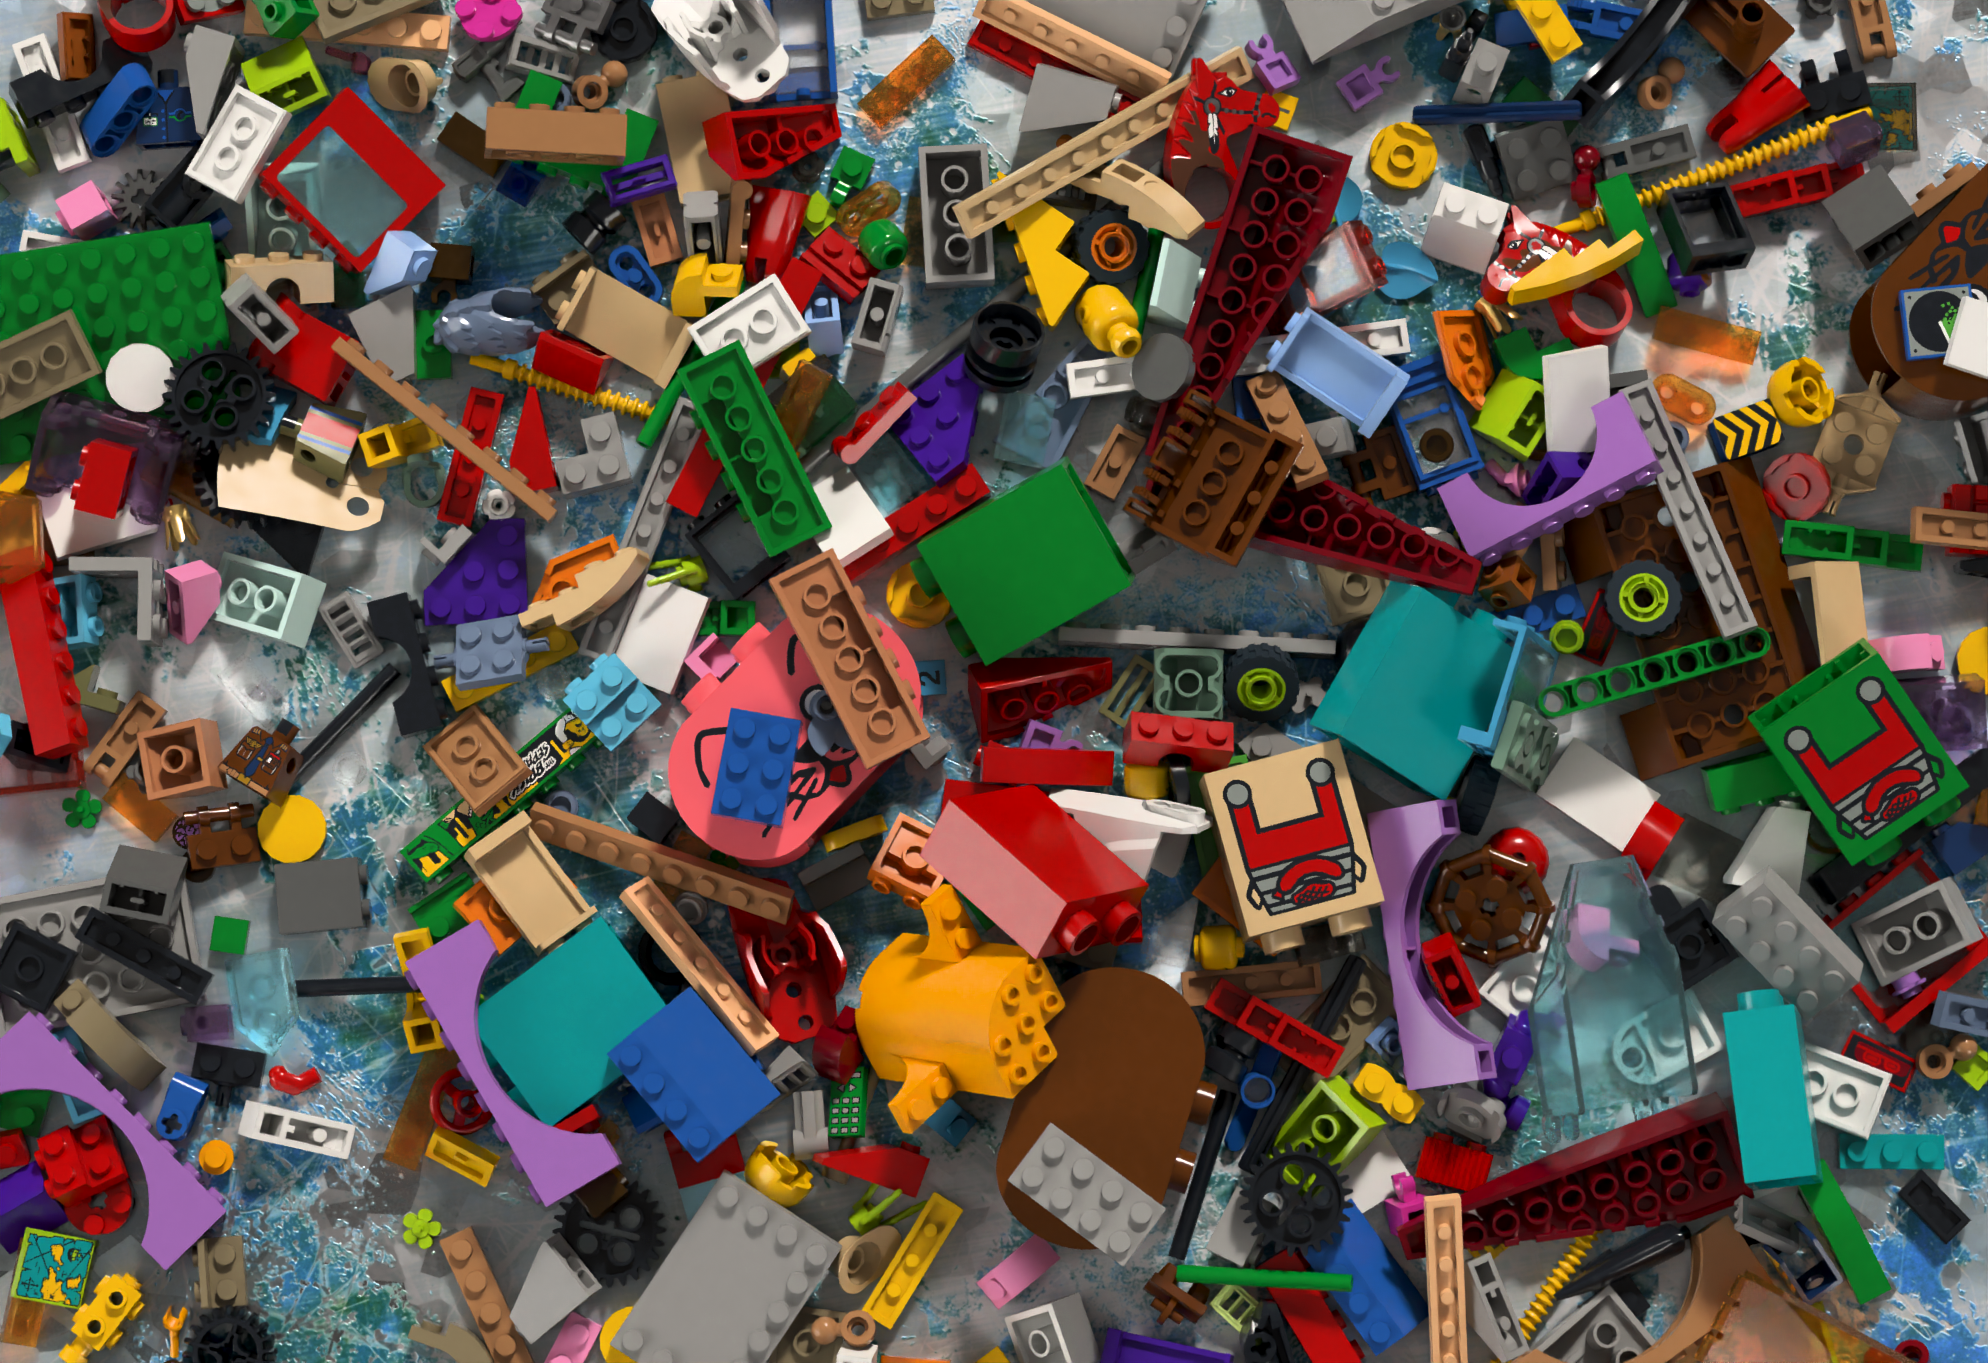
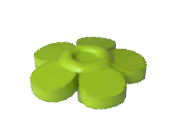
M423 1208L419 1210L418 1216L414 1213L405 1215L403 1224L407 1228H412L403 1234L406 1243L414 1244L418 1241V1245L422 1249L433 1245L434 1240L432 1236L439 1235L442 1231V1226L438 1221L430 1222L433 1218V1213L430 1209Z

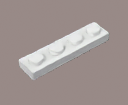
M44 33L12 45L23 76L41 69L52 78L60 80L57 63L47 36ZM65 112L56 116V120L53 123L42 128L60 174L93 162L75 113L69 114Z

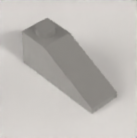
M1491 1253L1465 1260L1466 1321L1502 1363L1508 1362L1526 1351H1530Z

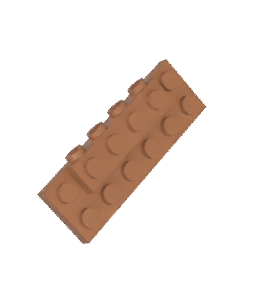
M833 548L769 579V583L866 770L930 739L931 736L912 702L916 698L913 688L907 679L902 681L896 668L900 667L894 652L891 648L885 650L879 638L883 636V632L874 616L868 617L863 607L867 604L862 590L858 585L852 586Z

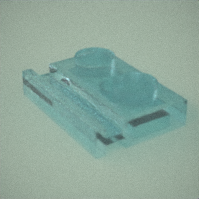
M1016 392L1006 394L994 459L1043 469L1056 400Z
M888 431L856 463L849 464L887 514L891 513L927 485L926 480Z

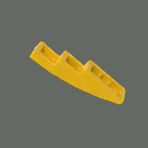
M1634 230L1609 249L1598 239L1575 257H1572L1563 248L1510 286L1507 302L1512 306L1546 299L1579 288L1612 272L1639 255L1644 239Z

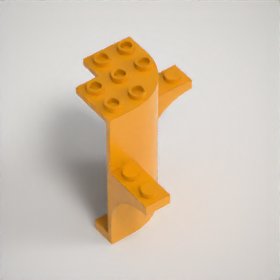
M942 884L920 904L927 920L929 936L902 933L872 961L858 989L862 991L860 1008H855V1021L860 1043L879 1079L904 1082L900 1091L887 1105L902 1132L912 1134L957 1091L1013 1099L1057 1057V1051L1044 1026L1065 1007V1001L1043 959L1033 958L1021 946L982 942L952 884Z

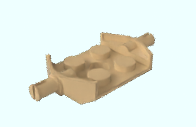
M1874 371L1869 387L1864 392L1842 394L1834 397L1832 414L1826 418L1812 455L1825 466L1830 476L1831 494L1828 504L1821 511L1824 514L1829 513V516L1836 517L1839 504L1844 496L1871 493L1876 490L1875 485L1897 426L1902 420L1882 398L1881 392L1888 377L1885 373L1881 374L1879 371ZM1854 436L1860 440L1862 448L1859 454L1852 455L1844 449L1846 437Z

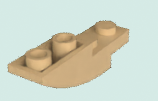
M1121 158L1109 166L1102 164L1070 183L1089 194H1097L1113 200L1116 204L1129 206V219L1137 221L1147 228H1155L1169 233L1177 239L1188 240L1205 227L1204 218L1181 194L1154 174Z
M626 547L615 552V557L609 560H598L587 564L584 567V571L575 574L578 587L565 588L558 593V597L549 601L540 600L534 602L527 607V611L518 614L521 626L536 633L556 624L557 627L571 632L606 611L630 589L649 563L648 553L636 547Z

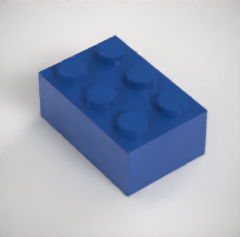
M736 708L730 709L711 809L713 816L783 828L803 726L801 720Z

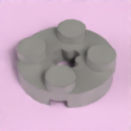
M1467 1083L1455 1084L1453 1088L1447 1089L1437 1105L1438 1116L1441 1118L1442 1114H1444L1448 1120L1446 1127L1455 1135L1470 1142L1482 1144L1484 1139H1492L1491 1143L1499 1140L1507 1124L1504 1115L1506 1109L1504 1103L1497 1098L1487 1097L1474 1090Z

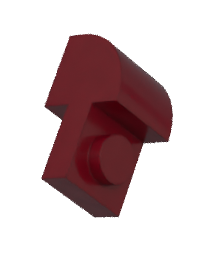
M845 1005L831 1028L822 1025L816 1035L812 1050L813 1066L819 1073L818 1075L843 1085L847 1084L864 1059L859 1051L862 1045L856 1029L854 1008Z

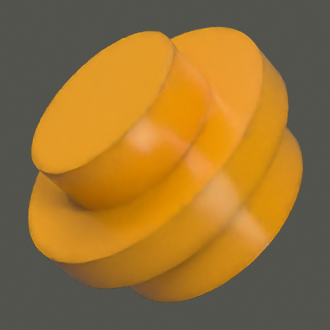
M222 1140L207 1142L199 1152V1163L202 1169L209 1174H223L233 1165L234 1152L231 1146Z

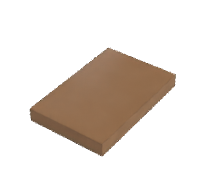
M477 703L470 706L422 746L479 818L533 773Z

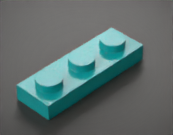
M1837 1134L1838 1169L1945 1170L1944 1134H1870L1868 1141L1852 1134Z

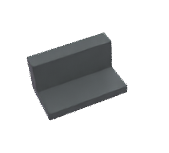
M858 841L797 873L817 912L872 883V881L866 879L871 864Z

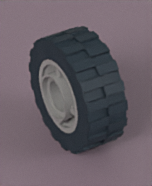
M1476 755L1472 757L1455 796L1460 831L1474 836H1478L1492 808L1501 775L1500 772L1491 767V760Z

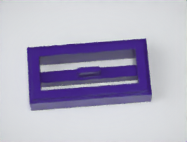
M667 154L601 172V179L609 196L611 208L677 189V182ZM661 166L664 168V170L612 184V180ZM666 178L668 179V180L663 181V182H659V183H656V184H653V185H649V186H646V187H642V188H639V189H635V190H632V191H628V192H625V193H621V194L616 195V193L621 192V191H625V190H628V189H631V188H635V187H638V186H642V185L649 184V183H652V182H656V181H659V180H663V179H666Z

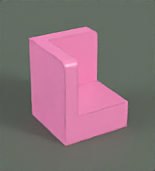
M713 632L684 660V663L700 679L711 672L719 680L737 661L734 659L735 656L730 653V650Z

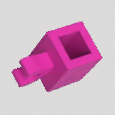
M1406 1172L1391 1175L1392 1185L1397 1196L1384 1200L1390 1233L1398 1238L1396 1227L1424 1213L1423 1197L1425 1195L1416 1191L1413 1176H1406Z

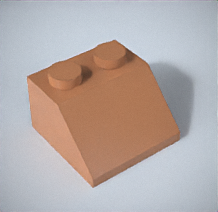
M196 718L137 733L148 801L194 797L228 789L226 774L218 768L219 764L223 761L217 721Z

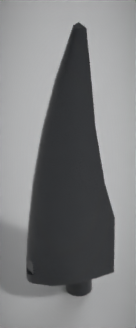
M1662 1224L1616 1249L1574 1278L1553 1296L1556 1301L1606 1287L1649 1270L1681 1254L1685 1248V1240L1692 1236L1691 1231L1686 1225L1677 1228L1672 1224Z

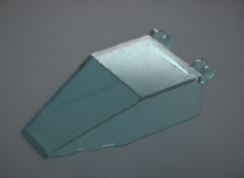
M1634 855L1570 864L1528 1009L1543 1113L1541 1125L1545 1138L1552 1144L1559 1143L1562 1137L1560 1116H1563L1561 1122L1565 1138L1573 1141L1578 1139L1580 1134L1578 1115H1583L1585 1110L1634 1102L1632 1107L1634 1119L1638 1121L1650 1116V1109L1652 1115L1669 1109V1097L1691 1096L1698 1093V1082L1679 955L1674 944H1669L1662 928L1665 924L1661 915H1656L1649 899L1652 895Z

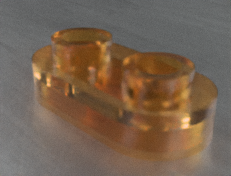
M878 181L845 202L837 211L836 222L846 235L851 237L860 236L861 231L867 224L878 219H886L894 214L901 204V195L892 183Z
M1662 374L1653 381L1666 412L1691 425L1697 426L1707 423L1714 416L1716 403L1713 396L1707 391L1674 374ZM1662 387H1668L1672 390L1671 398H1664L1661 395L1660 390ZM1693 403L1701 404L1703 407L1701 414L1692 412L1691 405Z

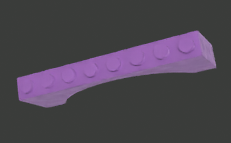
M1456 799L1434 800L1367 813V831L1371 839L1373 861L1385 900L1379 906L1382 912L1383 938L1387 946L1388 972L1393 986V1006L1397 1014L1398 1040L1402 1047L1403 1075L1407 1081L1408 1090H1417L1497 1078L1492 1042L1484 1040L1468 1031L1448 1012L1430 982L1421 955L1419 918L1424 889L1429 875L1442 852L1461 834Z
M477 919L407 960L405 964L409 970L404 972V975L414 991L420 988L426 999L421 1004L430 1020L437 1019L444 1031L439 1033L448 1051L450 1052L455 1049L461 1059V1062L457 1063V1067L466 1082L473 1080L479 1092L474 1094L478 1104L484 1112L490 1110L494 1116L496 1123L492 1127L502 1143L509 1142L514 1151L510 1155L514 1166L520 1174L526 1172L532 1182L527 1187L537 1204L543 1202L546 1207H550L620 1166L622 1162L605 1133H574L558 1129L534 1118L507 1095L494 1077L481 1045L478 1007L485 976L499 950L483 922Z
M29 1011L0 1039V1095L20 1090H44L65 1094L93 1106L122 1131L140 1160L148 1188V1221L141 1247L166 1271L227 1211L222 1206L226 1200L215 1188L211 1187L207 1191L198 1182L202 1175L188 1161L182 1166L173 1157L178 1151L164 1137L157 1141L151 1135L149 1130L153 1126L139 1112L133 1116L124 1107L128 1101L116 1088L113 1087L108 1091L99 1082L103 1075L90 1062L83 1066L74 1057L79 1051L65 1037L59 1042L50 1031L54 1026L40 1012L34 1016Z

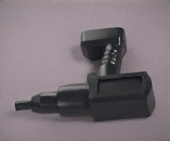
M1478 9L1473 10L1465 25L1464 33L1454 40L1438 70V75L1453 83L1457 82L1471 55L1472 44L1476 37L1481 34L1489 18L1486 13Z
M1473 124L1467 127L1461 134L1463 143L1483 183H1487L1494 197H1497L1499 201L1505 202L1502 195L1504 194L1503 186L1499 179L1501 173L1496 163L1500 157L1495 140L1489 141L1483 124Z

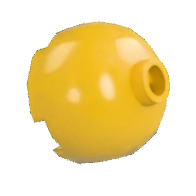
M1801 357L1788 361L1775 370L1769 378L1767 399L1769 398L1776 418L1785 425L1795 428L1819 424L1823 419L1830 417L1832 414L1834 390L1833 388L1827 389L1826 382L1821 375L1826 372L1815 360Z
M766 1140L762 1141L747 1160L744 1171L745 1182L786 1209L799 1204L814 1188V1185L810 1183L813 1174L802 1160L795 1161L794 1153H791L788 1159L784 1154L775 1150L778 1146L777 1143Z

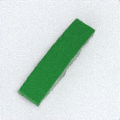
M1624 172L1595 184L1594 186L1614 244L1634 230L1644 239L1640 254L1624 264L1628 279L1633 285L1644 317L1648 318L1678 306L1655 240L1628 173Z
M1785 520L1782 555L1820 561H1859V566L1921 573L1924 544L1910 543V535L1890 534L1889 531L1858 529L1855 526Z
M1822 1158L1820 1160L1823 1183L1799 1185L1798 1189L1820 1235L1825 1238L1838 1268L1843 1271L1856 1301L1862 1305L1892 1288L1843 1192L1825 1160Z

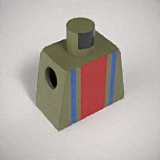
M314 403L311 404L305 420L285 414L279 433L296 439L293 454L295 460L337 482L343 483L360 443L358 434L364 432L367 414Z

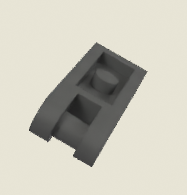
M1688 124L1597 148L1603 172H1601L1603 181L1627 172L1628 176H1633L1693 160L1697 157ZM1623 154L1626 165L1616 167L1614 156Z

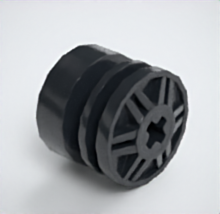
M997 301L981 307L974 317L970 339L963 357V369L968 378L979 387L994 393H1014L1027 387L1033 378L1037 357L1044 341V324L1032 310L1015 302Z

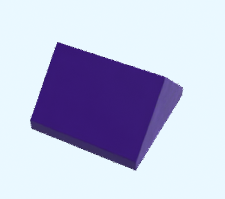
M36 1160L0 1180V1244L9 1255L21 1249L26 1227L51 1232L69 1221L64 1211V1205L57 1199L52 1200L48 1196L43 1182L49 1178L45 1170L43 1171L39 1167Z

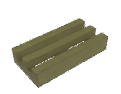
M1135 654L1098 710V713L1125 729L1130 714L1126 720L1122 719L1120 715L1148 672L1150 671L1154 674V665ZM1137 664L1141 665L1143 669L1115 712L1113 713L1108 710ZM1154 677L1132 711L1140 712L1153 692Z

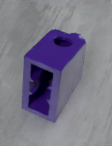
M1547 452L1521 495L1527 506L1550 501L1573 487L1587 470L1592 460L1590 454L1586 452Z

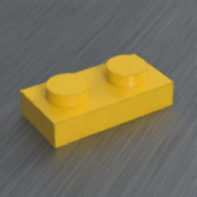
M440 1126L434 1131L425 1152V1156L485 1188L490 1182L500 1159V1156Z

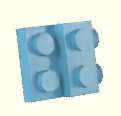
M84 574L53 578L54 585L60 595L59 608L61 617L67 628L66 641L68 650L98 646L99 636H102L104 633V623L101 617L98 616L97 603L102 600L103 596L100 584L96 582L95 577Z
M614 652L609 657L605 653L600 655L589 666L593 671L584 680L577 677L564 689L567 696L563 699L569 708L612 753L663 706Z

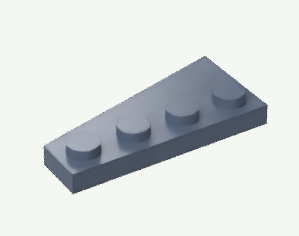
M1085 335L992 442L1042 468H1046L1059 461L1093 398L1086 397L1070 400L1065 365L1068 363L1113 358L1115 354L1098 350Z

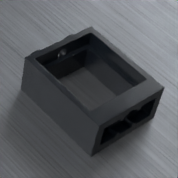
M1706 182L1698 186L1684 188L1676 186L1665 190L1657 206L1656 213L1683 277L1747 267L1756 247L1728 182ZM1713 210L1725 241L1693 245L1681 214Z
M728 493L714 504L716 510L706 518L700 515L687 526L689 532L685 534V537L734 599L741 601L792 559L786 550L771 558L768 556L737 582L733 583L699 541L737 510L736 504L741 502L737 493L733 497Z

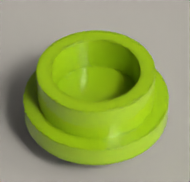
M1573 620L1557 622L1550 631L1549 639L1552 642L1551 646L1561 654L1577 652L1584 642L1582 627Z

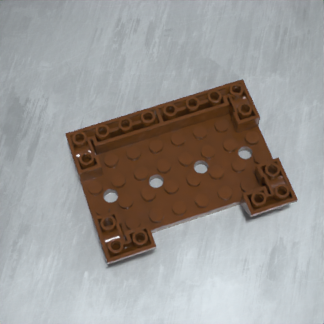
M1751 457L1719 463L1694 471L1692 474L1758 627L1763 628L1770 636V649L1765 655L1755 661L1653 690L1651 692L1655 703L1619 716L1641 782L1764 742L1747 717L1821 666L1793 581L1789 580L1788 566L1784 555H1782V549ZM1657 484L1625 493L1623 497L1616 501H1606L1598 505L1591 514L1585 517H1575L1564 523L1565 544L1563 550L1576 585L1606 576L1610 572L1613 575L1621 566L1626 563H1632L1634 560L1646 561L1647 559L1653 560L1654 563L1665 565L1668 571L1674 573L1677 582L1686 573L1696 576L1675 526H1663L1658 521L1657 515L1659 510L1667 507ZM1699 582L1698 588L1694 592H1686L1680 588L1682 594L1680 612L1676 620L1665 632L1663 631L1654 637L1639 638L1633 636L1640 659L1722 636ZM1639 590L1633 595V600L1637 606L1647 608L1652 605L1653 599L1649 592ZM1747 635L1744 641L1746 649L1753 653L1759 652L1761 648L1759 638L1754 635ZM1720 645V654L1713 659L1720 663L1725 662L1728 657L1727 650ZM1685 654L1678 657L1677 663L1679 668L1683 672H1692L1694 669L1693 659ZM1653 664L1645 666L1644 671L1647 680L1658 682L1661 678L1660 669ZM1728 705H1736L1741 709L1742 720L1738 724H1730L1725 720L1724 710Z

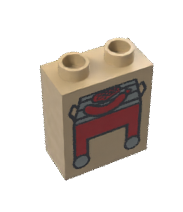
M1339 738L1214 771L1202 776L1199 781V787L1207 815L1213 817L1211 830L1218 855L1221 859L1223 873L1229 888L1243 944L1260 939L1264 954L1267 956L1305 945L1301 930L1303 927L1328 921L1332 937H1339L1373 926L1368 910L1377 908L1385 900Z

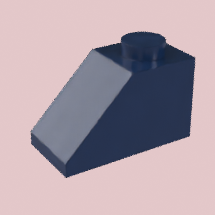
M1945 821L1930 832L1933 838L1925 843L1948 877L1956 876L1988 853V827L1965 822H1957L1950 826Z

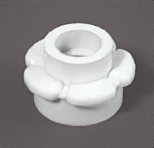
M491 490L487 494V499L482 503V510L485 515L489 516L490 520L510 519L516 511L514 505L515 498L509 491ZM499 502L502 503L501 509L496 508V504Z

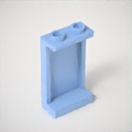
M1306 307L1302 315L1295 312L1284 328L1289 334L1283 343L1276 340L1265 356L1270 360L1266 370L1271 373L1273 370L1277 371L1358 425V432L1370 438L1407 385L1410 375L1310 308Z

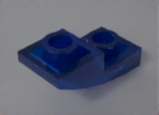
M524 161V164L520 165L512 162L496 191L526 208L543 185L547 175L536 170L537 165Z

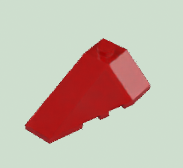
M835 103L731 111L721 113L702 122L709 157L734 181L764 179L842 137Z
M1110 657L1000 658L985 666L984 662L968 664V694L981 743L1016 736L1025 731L1023 727L1027 725L1029 719L1036 721L1042 718L1044 722L1054 717L1052 712L1066 705L1077 706L1112 689V659Z

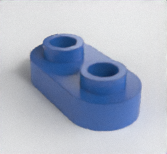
M629 245L615 248L610 254L608 261L609 268L615 278L639 293L643 287H651L653 293L648 298L659 304L664 294L662 283L641 253L635 247ZM624 259H631L633 261V266L629 270L621 268V262Z

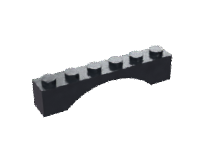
M1650 0L1615 45L1579 79L1563 99L1580 101L1582 116L1581 119L1576 121L1583 127L1592 130L1699 0Z

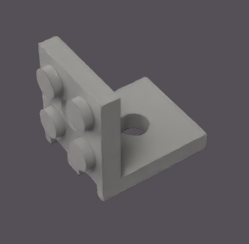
M69 557V571L75 575L84 574L95 578H137V640L148 647H163V639L168 638L169 632L168 618H163V604H167L164 564H159V561L154 560L153 557Z

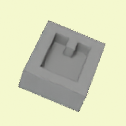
M463 524L458 529L452 527L441 539L440 542L443 546L440 549L434 546L426 537H423L420 542L426 548L421 553L434 565L438 566L442 562L447 566L475 535Z
M938 735L930 742L926 740L908 750L926 770L930 766L933 767L941 763L952 747L941 735Z

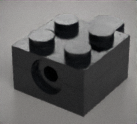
M1665 885L1652 886L1643 893L1641 906L1653 926L1637 937L1674 995L1681 994L1739 957L1729 940L1712 924L1713 915L1701 897L1682 907L1672 890ZM1707 928L1709 929V931H1710V933L1712 934V936H1710L1709 933L1707 932V930H1706Z

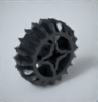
M232 1305L225 1306L224 1317L218 1307L211 1310L213 1320L206 1314H202L199 1316V1319L204 1327L201 1328L195 1324L190 1326L191 1332L197 1335L196 1339L192 1337L184 1339L185 1344L193 1346V1351L182 1352V1357H193L194 1363H205L203 1351L213 1355L218 1363H228L227 1354L218 1349L230 1347L229 1343L233 1342V1351L242 1356L231 1358V1363H276L273 1360H268L267 1355L277 1354L278 1348H267L266 1343L275 1340L276 1336L275 1334H269L264 1337L262 1333L269 1327V1323L266 1321L256 1326L255 1323L259 1319V1313L253 1312L246 1319L247 1308L244 1306L238 1309L236 1316H234ZM224 1323L233 1324L231 1332H228L226 1339L222 1343L206 1340L216 1327ZM243 1328L254 1338L257 1354L243 1346Z

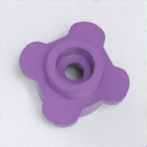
M1917 970L1891 982L1895 989L1892 995L1894 997L1901 994L1903 999H1907L1921 992L1920 984L1927 980L1926 978L1921 979Z

